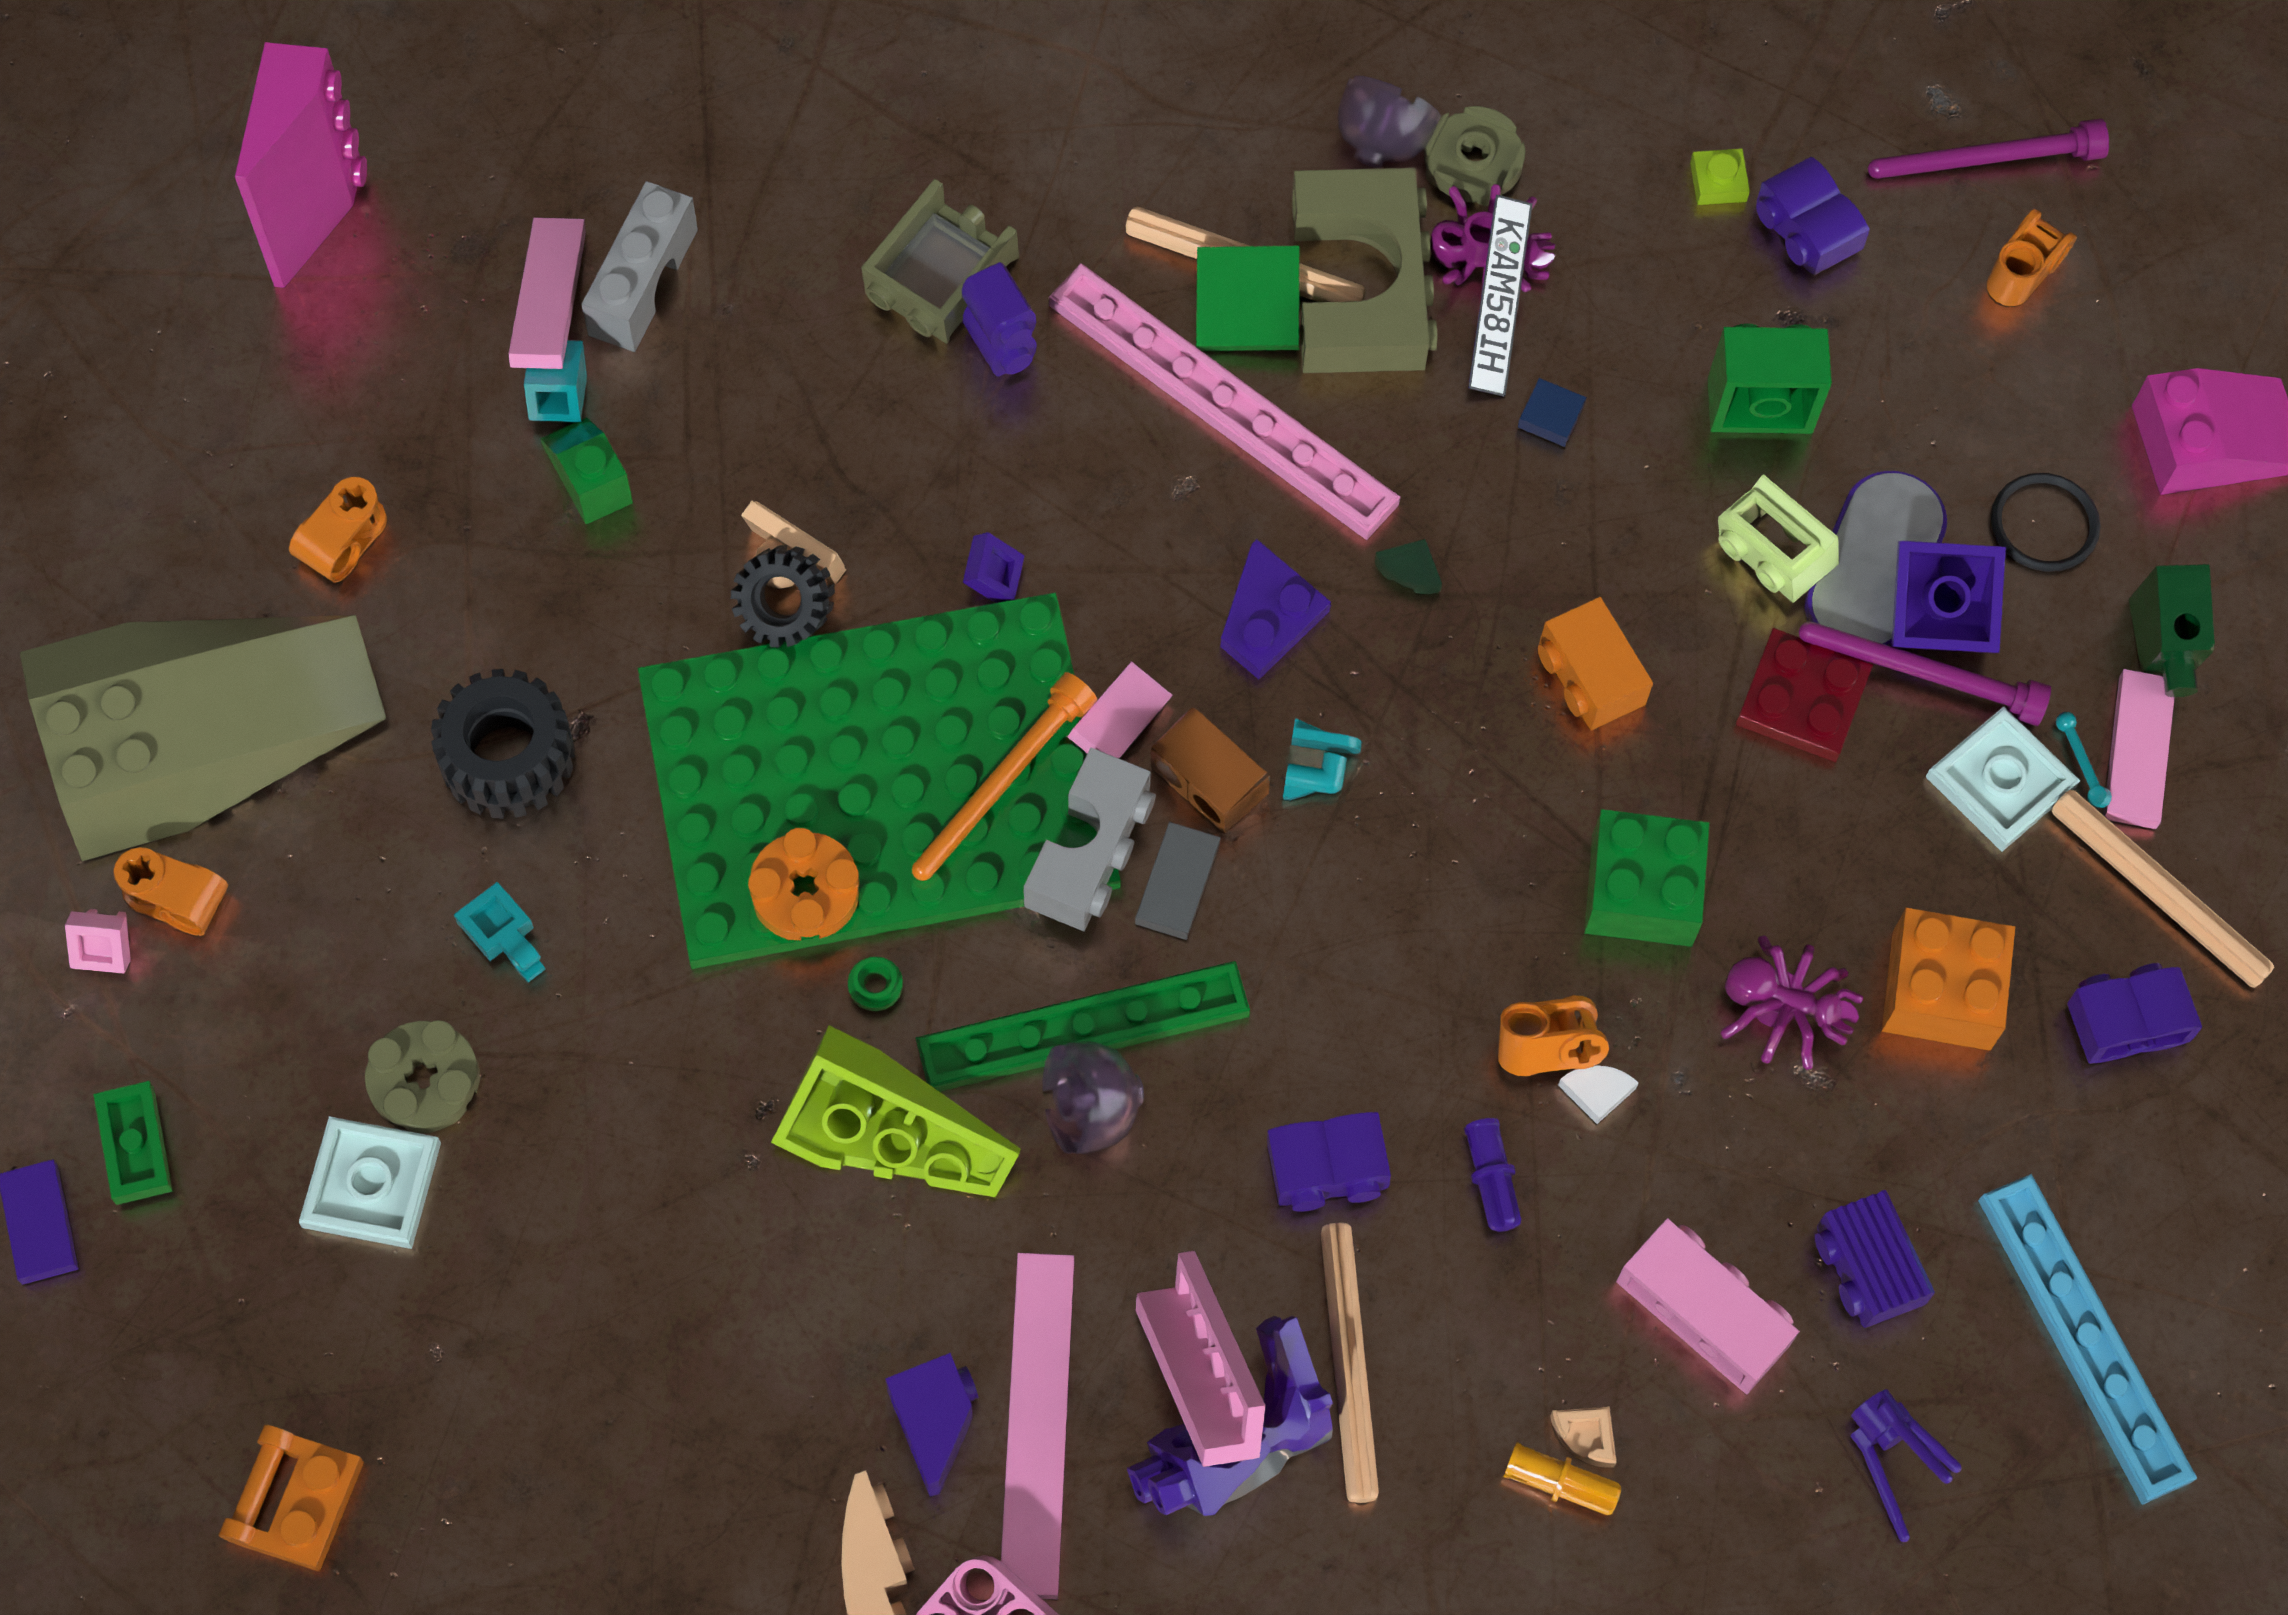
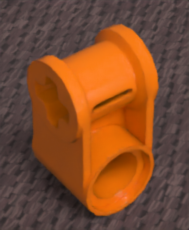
M2035 208L2025 217L2010 240L2002 247L1987 279L1989 295L1996 302L2004 306H2017L2027 301L2049 273L2052 274L2059 267L2077 239V236L2072 232L2065 235L2041 219L2042 213Z
M349 477L337 483L315 512L295 531L290 541V554L333 583L345 579L354 569L363 553L383 532L387 524L385 509L378 501V495L374 486L368 480L361 477ZM344 495H345V497H346V499H347V501H348L347 503H345V501H344V499H343V496H344ZM371 516H372V518H373V520H374V523H373V524H372V522H371V520H370V517H371Z
M139 847L126 851L118 858L114 867L115 881L122 890V897L129 908L135 912L166 922L180 931L196 936L205 934L228 889V883L213 871L195 864H186L148 848Z
M1573 995L1556 1000L1518 1002L1506 1007L1500 1015L1498 1062L1501 1067L1517 1076H1531L1542 1072L1587 1069L1599 1064L1607 1056L1609 1045L1606 1036L1597 1029L1596 1020L1598 1014L1595 1003L1585 996ZM1575 1011H1578L1580 1014V1017H1578L1577 1019L1574 1013ZM1579 1045H1580L1581 1050H1582V1053H1581V1054L1578 1053L1577 1050H1576V1048H1578Z

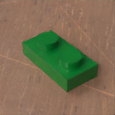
M145 1081L93 1094L111 1199L114 1203L119 1205L173 1192L156 1095L151 1082Z

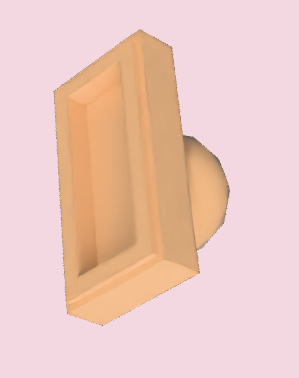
M751 501L741 516L750 529L766 539L758 547L755 556L769 548L772 550L779 545H787V550L797 546L805 549L803 556L809 557L814 554L820 559L815 565L820 571L827 567L830 576L826 579L835 585L846 571L845 565L837 552L758 501ZM774 577L768 581L767 586L782 589L791 587L795 583L784 577Z

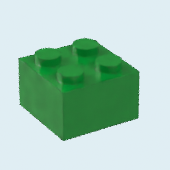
M1750 323L1739 324L1734 327H1723L1707 378L1710 432L1813 434L1832 384L1828 329L1811 328L1802 324L1790 325L1785 328H1767Z
M1601 809L1592 834L1584 934L1692 947L1703 922L1710 822Z

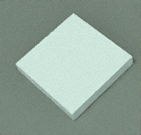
M2002 707L1929 769L1926 778L2001 852L2048 813L2063 794L2069 790H2074L2080 782L2005 707Z
M329 1116L299 1224L305 1229L412 1249L441 1145L439 1138Z

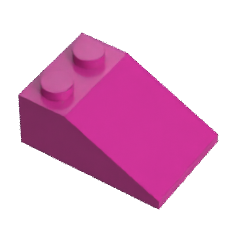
M2202 368L2147 376L2132 404V408L2160 495L2288 475V397L2281 378Z

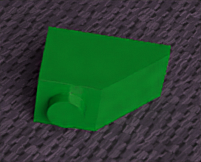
M586 417L581 422H575L540 438L544 450L586 525L633 504L627 473L604 432Z

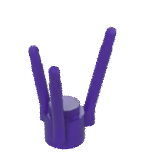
M1885 1389L1866 1400L1852 1413L1851 1417L1860 1428L1850 1436L1864 1455L1899 1540L1907 1542L1910 1535L1873 1445L1878 1443L1885 1451L1904 1440L1927 1467L1945 1484L1950 1483L1953 1478L1941 1462L1954 1473H1959L1962 1467L1933 1436L1913 1419L1901 1402L1897 1403L1888 1389Z

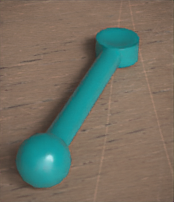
M2062 712L2056 718V726L2060 731L2065 732L2090 788L2087 795L2088 802L2097 808H2105L2111 802V792L2109 789L2100 786L2076 732V717L2071 712Z

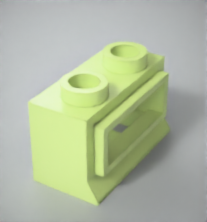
M1764 474L1751 490L1718 517V540L1723 550L1736 561L1742 559L1755 570L1760 582L1768 590L1774 593L1780 591L1793 603L1839 564L1838 536ZM1768 513L1782 525L1785 535L1791 541L1796 543L1800 540L1807 548L1792 560L1750 525V523L1757 517H1762Z

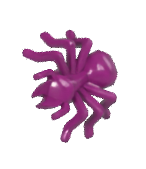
M1494 184L1491 187L1488 211L1475 213L1469 218L1467 216L1466 203L1456 186L1449 188V195L1457 209L1458 222L1444 220L1436 224L1431 234L1430 251L1435 260L1447 268L1465 266L1461 271L1455 269L1444 275L1442 281L1445 284L1452 282L1457 285L1463 284L1477 267H1484L1482 291L1495 197L1500 195L1501 190L1498 184ZM1531 196L1526 200V202L1532 203L1533 209V207L1537 203V199ZM1549 232L1531 233L1528 236L1523 270L1530 279L1547 280L1549 278V272L1532 270L1546 268L1554 260V253L1543 251L1555 248L1554 243L1547 242L1552 237V234ZM1522 277L1521 290L1528 292L1531 290V285Z
M1765 935L1759 936L1757 942L1766 956L1773 957L1776 970L1768 961L1761 957H1745L1732 966L1725 981L1726 993L1733 1001L1751 1007L1739 1019L1723 1028L1720 1034L1724 1039H1728L1743 1030L1754 1018H1757L1767 1026L1774 1027L1761 1056L1762 1062L1768 1064L1772 1060L1786 1024L1795 1016L1802 1034V1065L1805 1070L1812 1069L1814 1034L1805 1015L1815 1018L1818 1026L1822 1027L1826 1037L1840 1045H1845L1847 1038L1840 1033L1852 1034L1854 1029L1843 1021L1855 1024L1859 1019V1015L1852 1003L1841 999L1846 998L1861 1004L1863 996L1848 989H1841L1836 994H1826L1820 999H1816L1814 994L1828 982H1838L1848 977L1849 972L1846 968L1837 969L1836 967H1831L1803 988L1802 982L1812 961L1815 950L1814 946L1810 944L1805 945L1801 960L1793 975L1787 972L1782 948L1779 945L1772 946Z

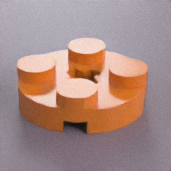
M795 828L786 833L785 836L772 841L760 852L751 868L748 886L756 915L771 932L788 940L801 941V937H813L819 935L820 939L839 931L853 916L859 898V873L853 857L838 841L827 835L812 833L806 828ZM807 875L815 878L814 886L818 889L815 894L811 895L808 892H803L799 897L793 895L792 892L795 889L794 879Z

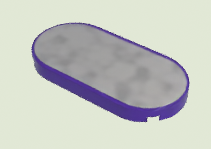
M1883 471L1871 474L1854 485L1846 497L1832 531L1838 536L1839 564L1807 591L1805 598L1807 620L1810 619L1811 622L1884 645H1892L1898 541L1942 543L1946 533L1947 514L1945 506L1939 495L1929 484L1908 473Z

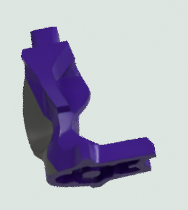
M1272 1316L1265 1319L1256 1328L1268 1370L1263 1399L1265 1414L1260 1457L1203 1467L1185 1424L1166 1428L1147 1441L1151 1457L1127 1467L1134 1493L1139 1501L1147 1503L1153 1500L1158 1511L1164 1515H1168L1186 1506L1203 1516L1215 1515L1224 1504L1246 1495L1280 1473L1290 1457L1322 1445L1332 1438L1333 1428L1329 1408L1333 1402L1330 1393L1322 1388L1317 1379L1297 1317L1290 1316L1281 1320L1280 1317Z

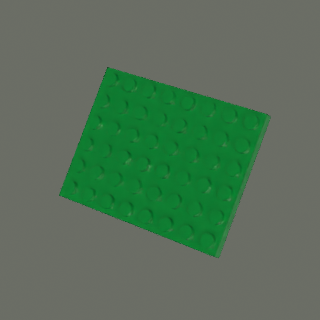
M1056 592L811 636L787 647V643L784 641L783 645L779 648L770 647V644L638 668L691 969L1024 907V885L1046 840L1063 847L1078 848L1087 845L1096 837L1097 832L1089 823L1068 815L1069 791L1087 756L1083 749L1067 737L1082 719L1076 716L1072 722L1065 721L930 879L920 881L912 874V866L1049 708L1047 701L1052 696L1050 692L1052 686L1065 672L1074 675ZM795 828H806L812 833L827 835L838 841L853 857L859 873V898L853 916L839 931L820 939L819 935L813 937H801V941L788 940L771 932L757 917L749 891L748 882L751 868L757 856L772 841L785 836L786 833ZM1114 868L1107 883L1108 886L1112 887V890L1121 888L1119 870ZM807 875L794 879L795 889L792 892L793 895L799 897L803 892H808L811 895L815 894L818 891L814 886L815 878Z

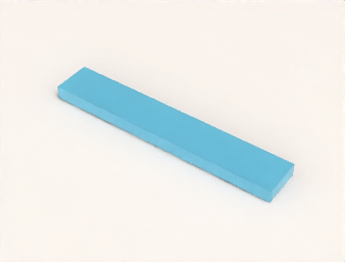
M2027 1175L1983 1194L1978 1200L2141 1504H2146L2192 1483L2197 1479V1476L2033 1175Z

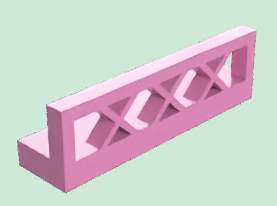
M1196 1252L1178 1253L1175 1288L1137 1293L1136 1313L1202 1466L1206 1467L1259 1458L1265 1403Z

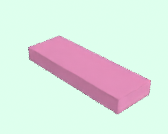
M2123 669L2119 676L2106 787L2110 790L2112 799L2110 804L2104 808L2103 814L2110 821L2157 829L2161 823L2174 697L2165 695L2163 676Z

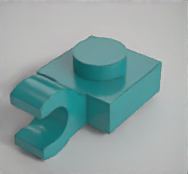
M498 882L454 914L457 924L489 961L504 952L516 970L528 983L546 970L539 961L541 959L539 953L523 937L534 929L531 919Z

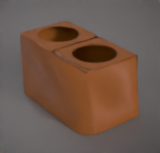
M1190 708L1151 747V768L1223 834L1269 794L1270 776L1257 787L1254 786L1267 772L1195 708Z

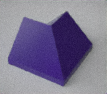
M1898 541L1891 647L1999 653L2006 547Z

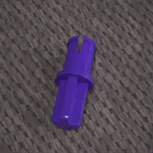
M1496 1118L1479 1119L1464 1127L1475 1172L1471 1175V1180L1474 1184L1479 1185L1489 1228L1497 1232L1508 1231L1518 1227L1521 1223V1216L1511 1179L1516 1172L1515 1166L1508 1164L1499 1128V1120Z

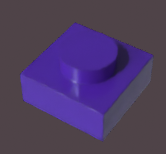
M989 532L973 536L963 583L995 603L1015 600L1025 555Z

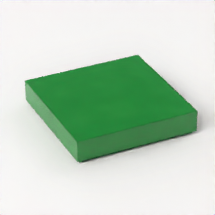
M1299 246L1197 247L1196 347L1201 351L1299 350Z

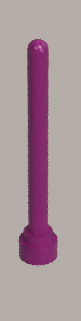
M2102 118L2080 121L2077 127H2071L2069 133L1877 158L1869 163L1868 173L1873 178L1879 179L2072 153L2073 157L2081 156L2084 161L2103 159L2108 155L2109 135L2106 123Z
M1805 622L1799 628L1800 638L1807 643L2007 705L2008 711L2016 714L2017 720L2038 726L2049 703L2051 686L2031 679L2027 683L2017 681L2014 686L1815 622Z

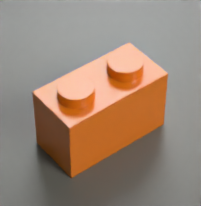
M1601 597L1545 622L1538 645L1540 660L1550 674H1557L1564 686V697L1570 711L1576 717L1582 716L1590 731L1646 705L1653 682Z

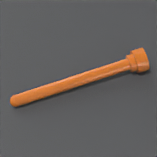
M1065 672L1050 689L1052 696L1047 701L1049 708L913 864L912 874L916 879L926 881L932 877L1065 721L1072 722L1076 716L1084 717L1097 701L1095 693L1086 683L1075 675Z

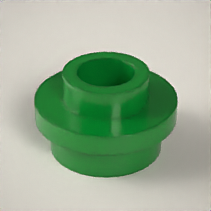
M868 957L859 961L852 968L848 976V991L852 1000L866 1010L880 1011L891 1007L897 1002L903 990V979L899 968L892 961L883 957ZM872 979H880L886 984L882 991L876 993L868 991L865 986Z

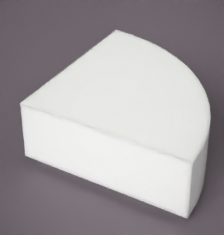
M1597 1065L1587 1069L1571 1071L1560 1079L1558 1086L1598 1124L1636 1090L1638 1082L1621 1070Z

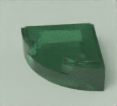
M1425 539L1375 553L1374 561L1380 572L1388 580H1394L1405 587L1414 589V592L1420 594L1441 592L1442 582Z

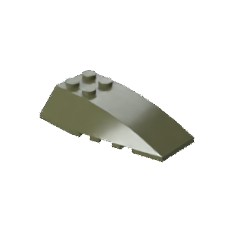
M356 615L127 622L20 652L29 703L61 809L82 861L191 831L207 822L210 818L251 797L252 794L286 777L301 766L322 754L328 753L387 719Z

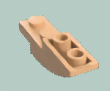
M866 1470L854 1475L847 1501L842 1533L841 1565L847 1615H906L901 1600L890 1604L889 1599L908 1592L905 1574L914 1571V1566L903 1537L892 1541L885 1520L893 1517L894 1513L882 1483L872 1487Z

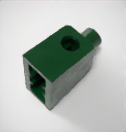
M2210 565L2156 566L2129 598L2140 669L2143 673L2163 674L2165 695L2168 697L2193 695L2198 692L2196 670L2213 653L2215 646Z

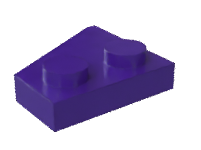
M1256 539L1251 544L1221 636L1220 647L1259 680L1330 612L1331 601Z

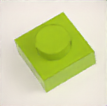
M1743 149L1693 152L1690 165L1697 205L1747 202L1750 189Z

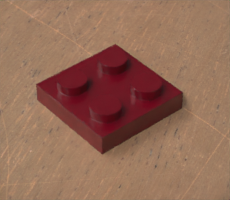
M1773 628L1736 725L1836 762L1873 665L1854 657L1807 643L1800 637Z

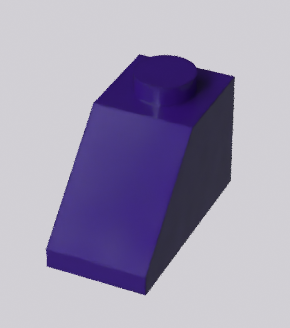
M951 1353L886 1378L889 1398L930 1498L940 1494L973 1420L970 1401L979 1398L967 1366L957 1369Z

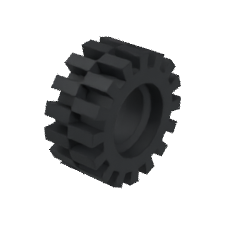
M779 545L772 550L769 548L743 565L744 569L738 572L734 578V582L738 583V585L731 590L730 599L738 600V604L732 608L734 617L739 615L744 617L745 622L739 626L745 633L752 628L756 632L753 637L755 641L762 643L769 639L770 647L778 648L786 641L787 647L796 645L801 640H805L824 625L828 620L826 615L833 609L834 602L829 601V597L835 593L834 584H826L825 579L830 576L827 567L820 571L815 565L820 560L817 556L812 554L809 557L803 556L805 550L803 548L795 546L793 549L787 550V545ZM784 577L794 582L801 594V604L795 614L781 615L774 612L768 606L765 599V587L771 578Z

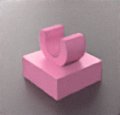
M89 909L86 913L71 911L65 923L70 968L125 974L131 961L126 912L119 911L114 916L98 914L97 909Z

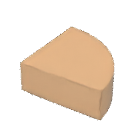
M1609 1406L1552 1410L1550 1417L1553 1429L1562 1445L1572 1455L1594 1466L1614 1468L1616 1465V1455Z

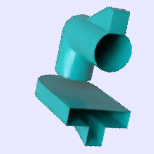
M1295 718L1291 745L1338 753L1357 754L1361 752L1362 741L1356 737L1326 732ZM1324 752L1322 768L1288 763L1283 800L1291 801L1315 792L1328 794L1339 792L1344 783L1347 758L1335 753Z

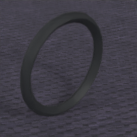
M2030 473L2019 476L2005 485L1998 493L1992 505V531L1998 544L2001 547H2006V554L2017 563L2030 569L2052 572L2072 568L2083 562L2094 551L2099 540L2101 525L2099 512L2094 501L2079 485L2060 475ZM2034 483L2052 484L2068 490L2081 502L2089 518V535L2084 546L2074 555L2058 561H2043L2023 554L2014 547L2003 529L2002 511L2006 500L2016 490Z

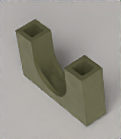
M1416 169L1294 171L1291 196L1294 241L1354 240L1363 242L1382 252L1393 265L1397 275L1395 282L1385 292L1368 300L1303 303L1300 322L1302 372L1335 373L1425 370L1428 351L1437 349V323L1435 319L1427 320L1426 306H1433L1434 285L1432 275H1424L1423 262H1429L1430 235L1429 231H1420L1419 218H1426L1427 198L1426 189L1417 188Z

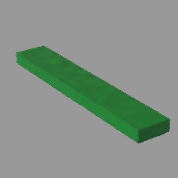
M1231 961L915 1037L925 1082L939 1092L1248 1018L1250 1017V1008L1236 961Z

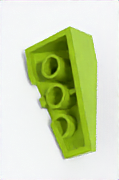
M828 1025L771 1143L820 1167L841 1170L842 1165L868 1169L874 1171L873 1176L892 1179L893 1174L925 1179L929 1186L990 1197L997 1196L1021 1148L879 1049Z

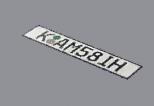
M1496 195L1468 388L1505 396L1532 203L1501 195Z

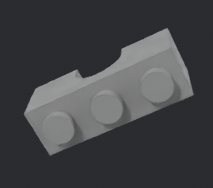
M648 181L645 182L581 304L588 336L632 352L636 351L656 312L654 298L662 270L665 266L678 270L698 231L693 197Z
M1090 747L1069 791L1068 815L1089 823L1095 829L1097 835L1090 843L1078 848H1067L1046 840L1024 885V907L1081 931H1085L1092 915L1099 918L1102 916L1112 893V887L1107 885L1114 868L1120 871L1124 869L1131 855L1134 840L1129 839L1132 829L1136 822L1144 825L1153 808L1156 794L1150 792L1151 771Z

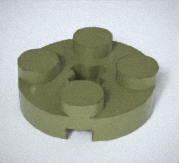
M1482 106L1465 107L1464 113L1454 114L1449 117L1448 112L1439 117L1430 128L1425 143L1424 161L1427 181L1447 195H1449V188L1456 186L1464 201L1488 206L1491 187L1494 184H1498L1501 187L1500 195L1514 187L1522 173L1526 150L1524 142L1521 143V139L1516 134L1517 127L1504 114ZM1474 147L1482 149L1484 160L1471 161L1462 154V150L1471 152Z
M415 1021L398 1026L383 1038L375 1041L368 1052L369 1061L365 1070V1085L369 1098L382 1118L389 1123L391 1121L395 1125L405 1127L406 1131L431 1133L454 1124L467 1111L466 1106L472 1100L474 1091L477 1093L480 1084V1069L473 1049L468 1041L456 1032L452 1025L445 1021ZM420 1065H425L427 1068L435 1067L438 1073L430 1077L431 1086L420 1089L417 1082L408 1083V1076L414 1073V1068Z

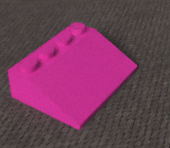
M265 42L235 179L274 287L285 288L353 207L357 186L363 187L366 182L367 160L365 156H360L358 130L351 127L349 100L342 98L341 73L339 70H334L328 48Z

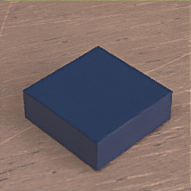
M1539 378L1521 414L1518 428L1565 447L1585 406L1587 397Z

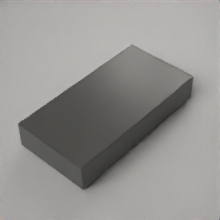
M1172 822L1168 823L1135 918L1136 925L1184 940L1188 939L1220 846V837Z

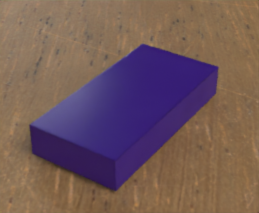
M54 1159L0 1173V1192L17 1280L24 1285L79 1270L59 1167Z

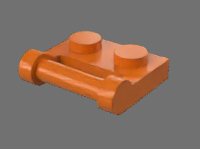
M264 1425L257 1441L262 1447L232 1519L225 1518L218 1536L231 1543L320 1572L364 1461L360 1456L295 1436L288 1431L274 1426ZM283 1454L297 1458V1463L269 1531L265 1532L254 1528Z

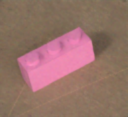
M1667 1218L1625 1264L1616 1282L1747 1395L1790 1347L1800 1331L1792 1325L1793 1319L1791 1315L1781 1305L1772 1300L1765 1302L1748 1287L1749 1281L1739 1269L1727 1262L1719 1263L1705 1251V1243L1692 1229L1684 1225L1677 1227Z

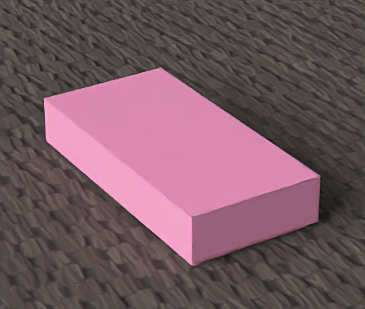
M1131 661L1067 737L1087 754L1091 747L1120 758L1173 695Z

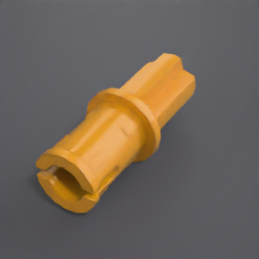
M1516 1442L1503 1476L1552 1494L1551 1500L1557 1502L1558 1497H1561L1605 1515L1613 1513L1621 1494L1619 1483L1571 1465L1572 1458L1566 1457L1564 1462L1523 1446L1519 1442Z

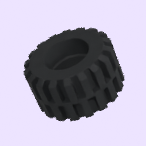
M492 669V677L482 679L479 672L469 676L471 682L469 686L464 688L459 683L450 690L453 699L451 702L441 700L437 707L440 719L432 720L431 732L434 740L431 743L447 787H450L453 796L461 804L467 800L470 810L480 815L485 808H489L492 818L504 819L505 811L513 810L515 818L527 815L525 807L534 804L537 810H540L548 805L546 799L548 793L556 797L564 789L561 777L570 778L573 770L571 758L575 757V746L561 701L554 691L548 692L545 682L536 677L529 683L527 673L518 670L514 671L512 677H506L504 669ZM500 728H520L533 735L528 746L521 753L510 759L492 761L474 754L479 742L486 735Z

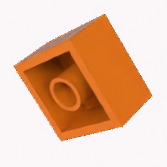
M1905 908L1892 933L1881 1032L1991 1051L2006 1027L2015 926Z

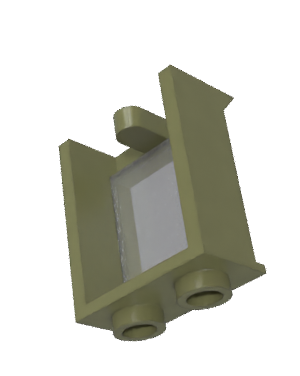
M934 179L861 267L865 293L870 301L879 308L886 311L893 309L906 317L909 325L921 335L926 337L934 335L947 344L950 341L949 336L962 322L963 314L967 307L962 297V287L967 277L999 262L1007 266L1010 262L1018 259L1017 230L1008 225L998 238L986 230L984 214L977 207L968 205L963 213L960 214L946 205L943 183Z

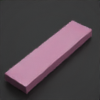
M533 218L508 353L510 367L563 369L586 235L584 219Z

